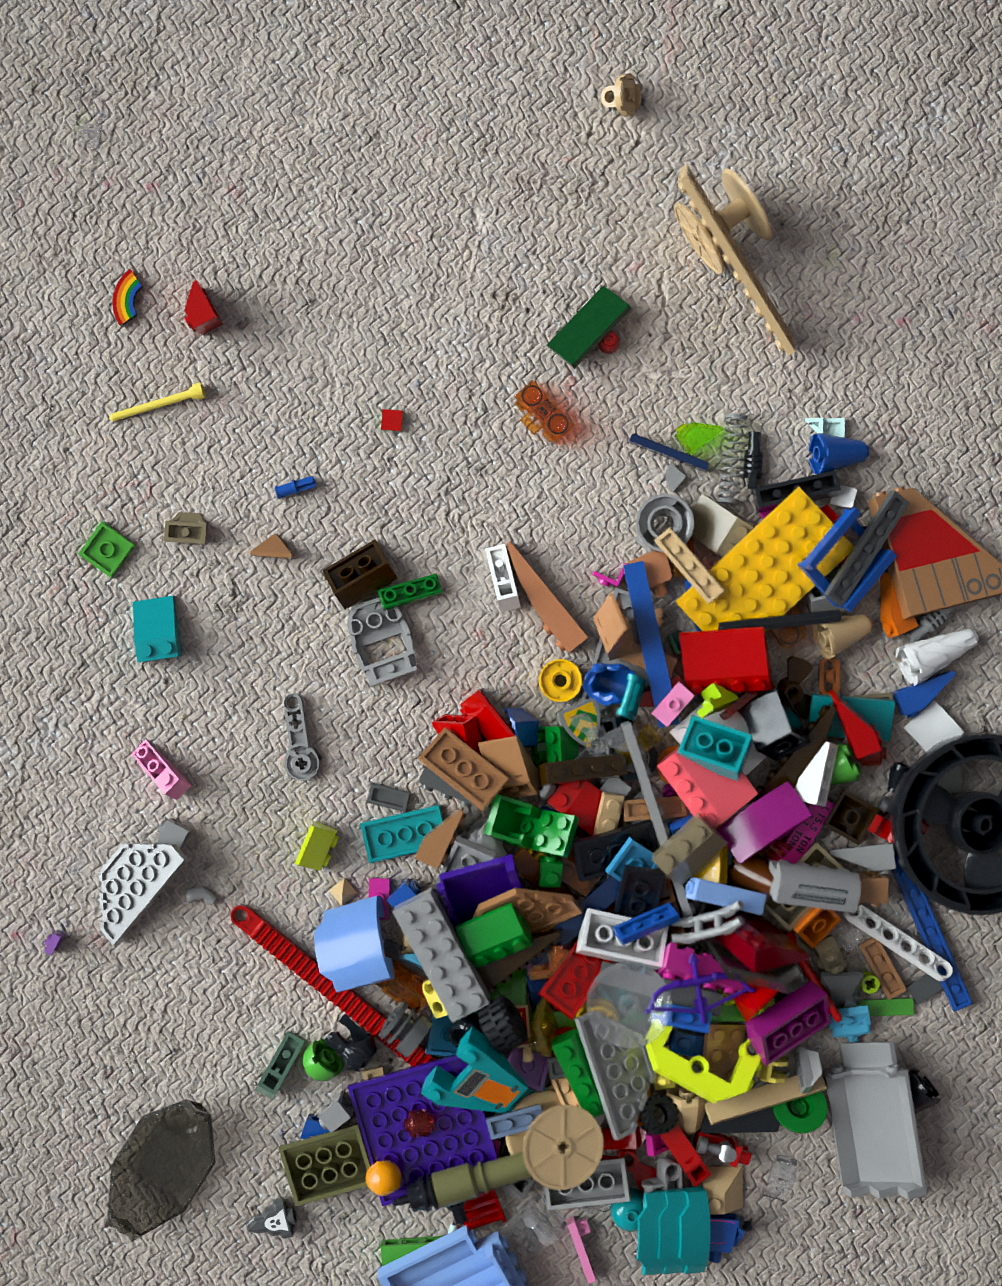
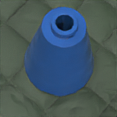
M823 433L813 434L809 443V452H812L813 458H809V463L814 474L838 470L864 462L869 456V447L864 441Z

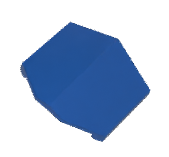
M505 708L504 712L508 713L516 736L523 747L537 746L539 721L523 708Z

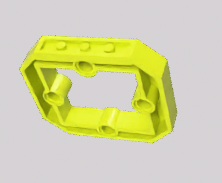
M745 976V981L750 984L753 979ZM719 990L720 995H724V998L728 997L727 994L723 993V990ZM731 999L723 1004L732 1006L735 1004V1001ZM772 999L759 1012L762 1013L768 1007L773 1006L775 1004L774 1000ZM654 1020L644 1041L653 1071L713 1104L742 1095L746 1091L749 1092L754 1084L752 1079L754 1073L759 1072L763 1062L756 1050L754 1056L747 1052L748 1046L753 1047L749 1039L740 1045L738 1050L740 1057L729 1081L726 1082L708 1072L709 1063L704 1057L695 1056L690 1060H686L664 1048L663 1046L672 1027L661 1025V1020ZM693 1063H697L700 1066V1073H696L693 1070Z

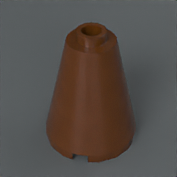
M759 853L743 864H739L737 859L734 858L732 861L735 863L733 870L729 869L730 883L737 888L771 896L770 890L774 877L768 868L770 863Z

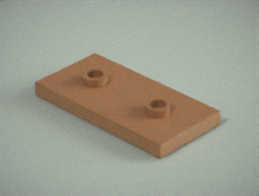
M444 728L418 757L421 763L481 811L488 807L510 780V778L447 728Z

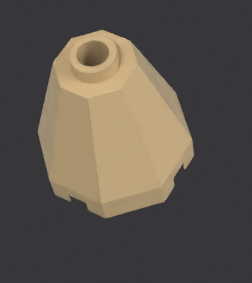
M675 1083V1088L666 1089L667 1099L671 1098L673 1100L672 1104L676 1103L677 1105L675 1109L679 1110V1114L676 1115L679 1117V1120L676 1123L682 1132L690 1135L700 1130L706 1112L704 1104L709 1101Z

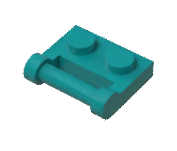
M628 674L626 679L628 683L622 704L616 714L635 721L646 681L639 676Z

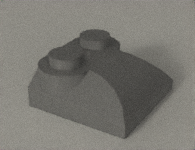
M821 972L819 981L836 1007H856L861 1002L860 990L863 972H839L836 974Z

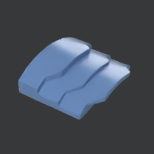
M374 896L324 911L323 921L314 931L319 972L333 982L336 992L395 979L392 958L385 957L379 919L385 918L382 897Z

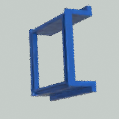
M855 507L852 510L845 509L842 516L807 558L797 564L823 595L830 583L816 567L849 527L852 528L859 538L865 531L856 520L861 513ZM880 548L843 607L836 605L827 596L825 597L833 606L852 612L897 555L892 550Z

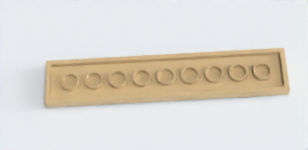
M689 165L680 168V182H678L681 191L684 194L688 193L691 198L689 201L691 207L695 212L699 211L702 218L700 220L706 230L710 229L713 234L712 240L717 248H722L724 252L722 255L727 265L732 264L735 269L733 272L735 278L739 283L743 282L746 287L744 289L746 296L749 300H754L757 305L755 306L756 312L760 317L764 316L767 323L765 325L771 335L775 334L777 337L776 343L781 351L785 350L788 356L795 352V341L792 333Z

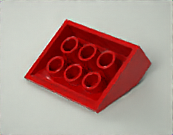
M764 627L680 633L685 682L687 689L693 695L701 694L712 683L730 692L772 689L773 671Z

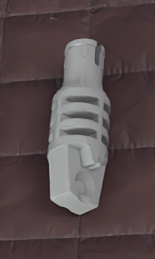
M956 607L925 614L920 619L918 627L906 634L907 638L913 643L927 633H933L952 617L949 613Z

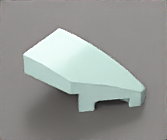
M805 418L806 423L817 433L845 438V418Z

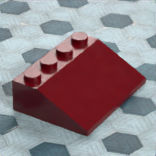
M740 910L731 917L723 918V924L733 921L738 917L743 918L744 924L730 934L714 936L754 973L810 959L809 954L766 918ZM714 920L711 921V928H714Z

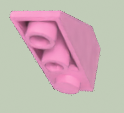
M145 740L132 753L134 758L165 795L178 800L192 786L181 772L148 740Z

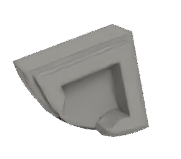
M670 463L666 470V483L673 493L685 479L686 475Z

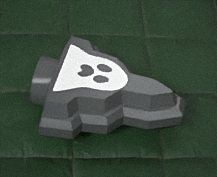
M283 1196L274 1199L272 1205L265 1207L262 1214L255 1215L246 1223L247 1231L257 1234L267 1232L271 1236L280 1235L282 1238L293 1237L292 1224L297 1223L296 1212L293 1206H287Z

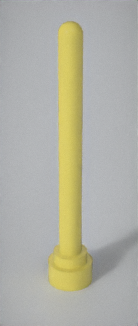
M199 382L193 384L187 391L112 413L110 420L118 421L189 398L204 399L206 398V393L202 383Z

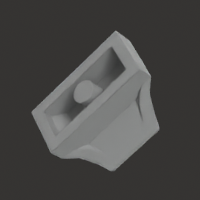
M798 1047L793 1053L801 1094H806L811 1091L816 1080L823 1073L819 1052L808 1050L806 1047Z

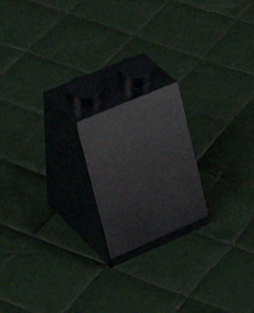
M777 689L769 690L760 698L749 701L747 705L741 708L756 751L774 761H778L811 743L787 696Z

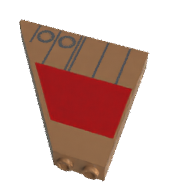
M902 486L892 490L898 492L909 502L908 507L881 547L882 549L892 550L897 555L889 565L888 571L893 580L903 620L1002 595V564L914 488L905 489ZM886 491L875 493L874 497L868 501L872 518L888 496Z

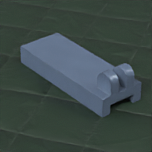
M541 1104L487 1117L486 1123L491 1140L528 1130L535 1118L542 1113Z

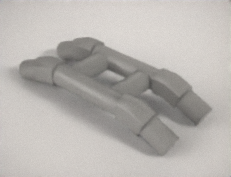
M738 900L732 905L730 904L717 911L694 917L679 918L680 921L673 923L672 926H682V928L695 926V933L672 934V943L692 944L699 940L722 934L726 935L736 931L738 927L744 924L743 918L738 917L726 924H723V918L736 914L738 910L743 908V903ZM714 920V928L703 930V923Z

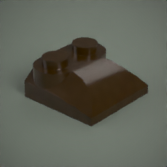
M843 789L823 825L853 843L860 845L879 809Z

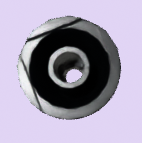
M913 1067L908 1071L914 1113L917 1114L941 1101V1098H937L939 1093L926 1076L920 1077L918 1075L920 1070Z

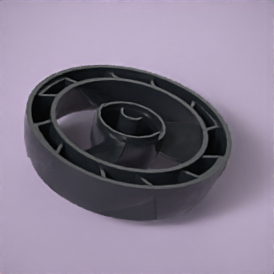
M988 733L955 736L932 746L900 777L889 808L892 841L899 857L898 863L905 875L924 895L951 910L970 915L1002 913V858L999 854V851L1002 850V789L997 796L982 791H970L960 795L958 798H954L947 790L936 783L947 772L969 761L989 759L1002 763V736ZM922 819L930 823L945 825L947 834L953 844L959 849L968 852L964 865L965 886L950 881L933 865L923 843Z

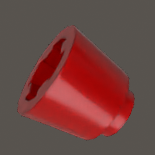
M610 331L597 346L603 353L612 354L619 348L620 339L615 332Z

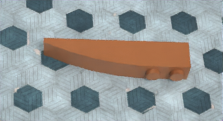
M509 541L507 547L513 566L530 603L545 624L543 629L549 636L553 634L557 638L556 645L562 652L566 650L570 653L588 638L587 635Z

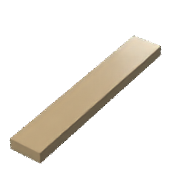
M798 1075L787 1078L785 1083L763 1085L751 1089L749 1092L746 1091L742 1095L714 1104L707 1102L704 1104V1108L711 1125L825 1091L827 1086L821 1075L809 1093L801 1094Z

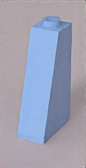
M690 877V881L686 885V898L724 907L740 900L743 903L741 911L759 915L763 913L766 894Z

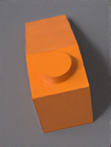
M889 571L881 575L880 620L884 632L888 638L918 627V623L915 617L903 620L893 580Z

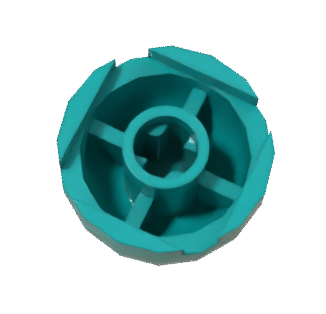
M631 1187V1200L629 1202L611 1203L610 1210L611 1217L619 1228L624 1231L635 1232L638 1231L637 1217L643 1211L642 1199L644 1198V1193L639 1189Z

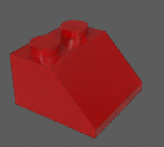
M197 280L193 281L184 309L187 316L184 318L189 328H192L194 332L197 331L202 336L223 323L204 287Z

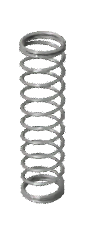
M729 413L726 414L727 419L725 421L734 426L724 428L732 434L724 436V439L731 442L723 444L724 448L730 450L722 452V455L730 459H724L721 463L730 467L720 469L721 472L729 475L719 477L721 481L727 483L718 486L727 492L718 493L717 495L721 498H718L717 502L737 505L739 504V499L725 497L720 494L740 493V491L720 486L741 485V483L722 479L724 477H742V475L723 471V469H742L743 467L727 464L724 461L744 459L728 456L724 453L745 451L725 445L745 444V442L731 440L726 437L746 436V434L729 431L727 428H746V425L728 422V420L746 421L748 416Z

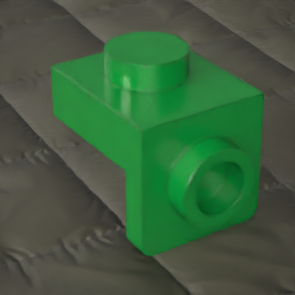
M550 854L539 856L541 864L539 886L560 887L563 863L559 856Z

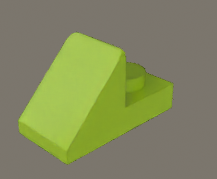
M712 683L701 692L705 701L702 703L703 707L697 713L701 719L727 709L739 698L732 692Z

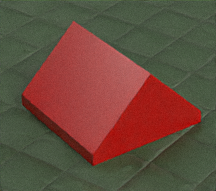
M762 972L749 984L751 988L754 987L756 989L754 993L746 992L733 999L746 1022L751 1020L785 986L781 981Z

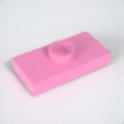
M678 682L651 714L668 727L695 695Z

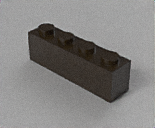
M625 753L547 762L539 765L541 786L616 778L628 774Z

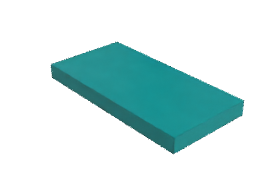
M812 694L808 724L811 721L815 722L819 717V710L825 704L827 706L830 702L833 704L830 695ZM841 696L863 715L869 724H874L882 741H890L895 709L894 700ZM835 710L827 737L846 738Z
M440 804L360 823L369 863L418 852L424 836L444 821Z

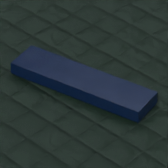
M634 433L628 442L702 472H706L709 466V462Z

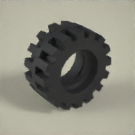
M657 1094L648 1098L643 1111H640L639 1114L641 1116L639 1121L644 1124L642 1127L644 1129L648 1128L647 1132H653V1135L669 1132L677 1125L675 1122L679 1120V1117L676 1116L679 1114V1110L675 1109L677 1107L676 1103L672 1104L673 1100L671 1098L667 1099L666 1095L661 1096V1094ZM655 1106L661 1108L664 1113L665 1120L663 1123L656 1121L653 1116V1108Z

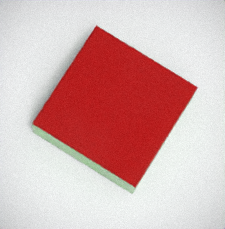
M382 409L381 430L402 432L403 411Z

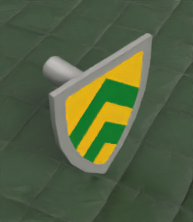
M590 698L559 711L561 723L571 738L584 746L592 748L600 729L601 716L597 701Z

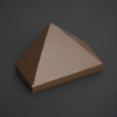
M276 533L250 552L252 556L294 559L292 551Z

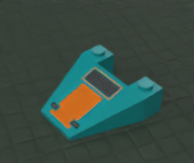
M472 1027L460 1040L456 1053L457 1057L469 1065L457 1078L437 1065L426 1077L421 1094L441 1106L505 1113L528 1089V1084L504 1055L490 1044L486 1036Z

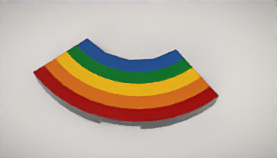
M131 269L122 275L113 293V312L121 327L138 316L135 310V298L137 293L143 288Z

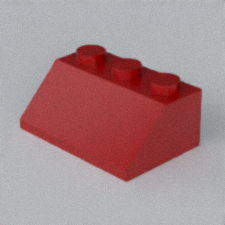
M480 689L460 704L462 715L476 716L480 735L483 734L487 741L516 736Z

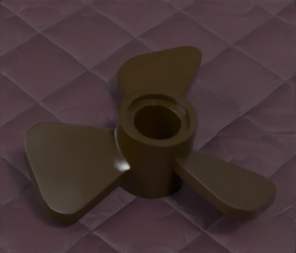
M791 656L787 659V677L779 681L777 690L787 696L790 704H795L802 719H807L809 717L812 696L805 694L799 684L810 674L813 667L809 661ZM769 690L759 691L757 694V699L763 696Z

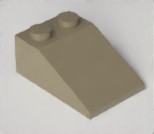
M703 493L691 510L694 518L691 536L722 557L755 528V524Z

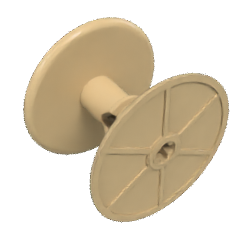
M728 168L724 169L722 172V182L731 203L721 211H716L728 231L731 233V228L744 221L758 237L770 240L772 238L771 225L759 201L746 183L734 171ZM681 203L674 204L675 216L688 241L706 265L715 273L721 274L724 271V264L712 240L713 234L710 229L706 230L694 213Z
M542 1090V1092L537 1091L529 1094L513 1110L540 1103L543 1111L531 1123L528 1130L505 1136L510 1154L523 1152L528 1172L538 1183L547 1188L565 1190L580 1185L594 1173L602 1157L603 1136L599 1124L586 1110L573 1105H561L556 1091Z

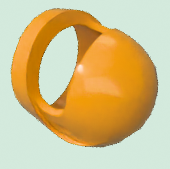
M387 1160L378 1161L366 1173V1183L377 1195H389L398 1190L401 1185V1171L394 1162Z

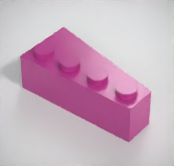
M670 942L665 947L662 968L658 969L657 975H661L664 979L671 981L694 978L692 964H689L691 954L695 953L694 949L688 947L677 949V944ZM707 953L695 954L699 960L697 962L699 977L712 975L713 972H732L742 976L745 980L746 965L723 958L716 961L713 955ZM732 978L701 984L706 990L715 991L719 989L723 990V993L727 995H732L744 987L740 981Z

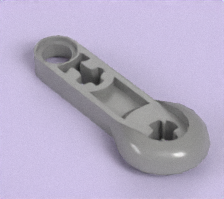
M291 693L285 697L283 703L289 739L285 768L291 778L298 781H306L317 773L319 759L309 744L303 700L300 695ZM291 697H296L299 700L298 707L294 709L288 706V700ZM300 710L301 714L296 715L297 720H301L302 724L298 725V729H296L295 726H291V722L294 721V715L289 716V711L296 712ZM299 758L307 761V766H304L305 769L303 770L301 766H297V762H300Z

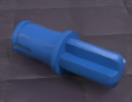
M313 476L297 481L293 479L290 483L275 486L277 498L281 499L293 494L299 495V492L313 489L316 487V481Z

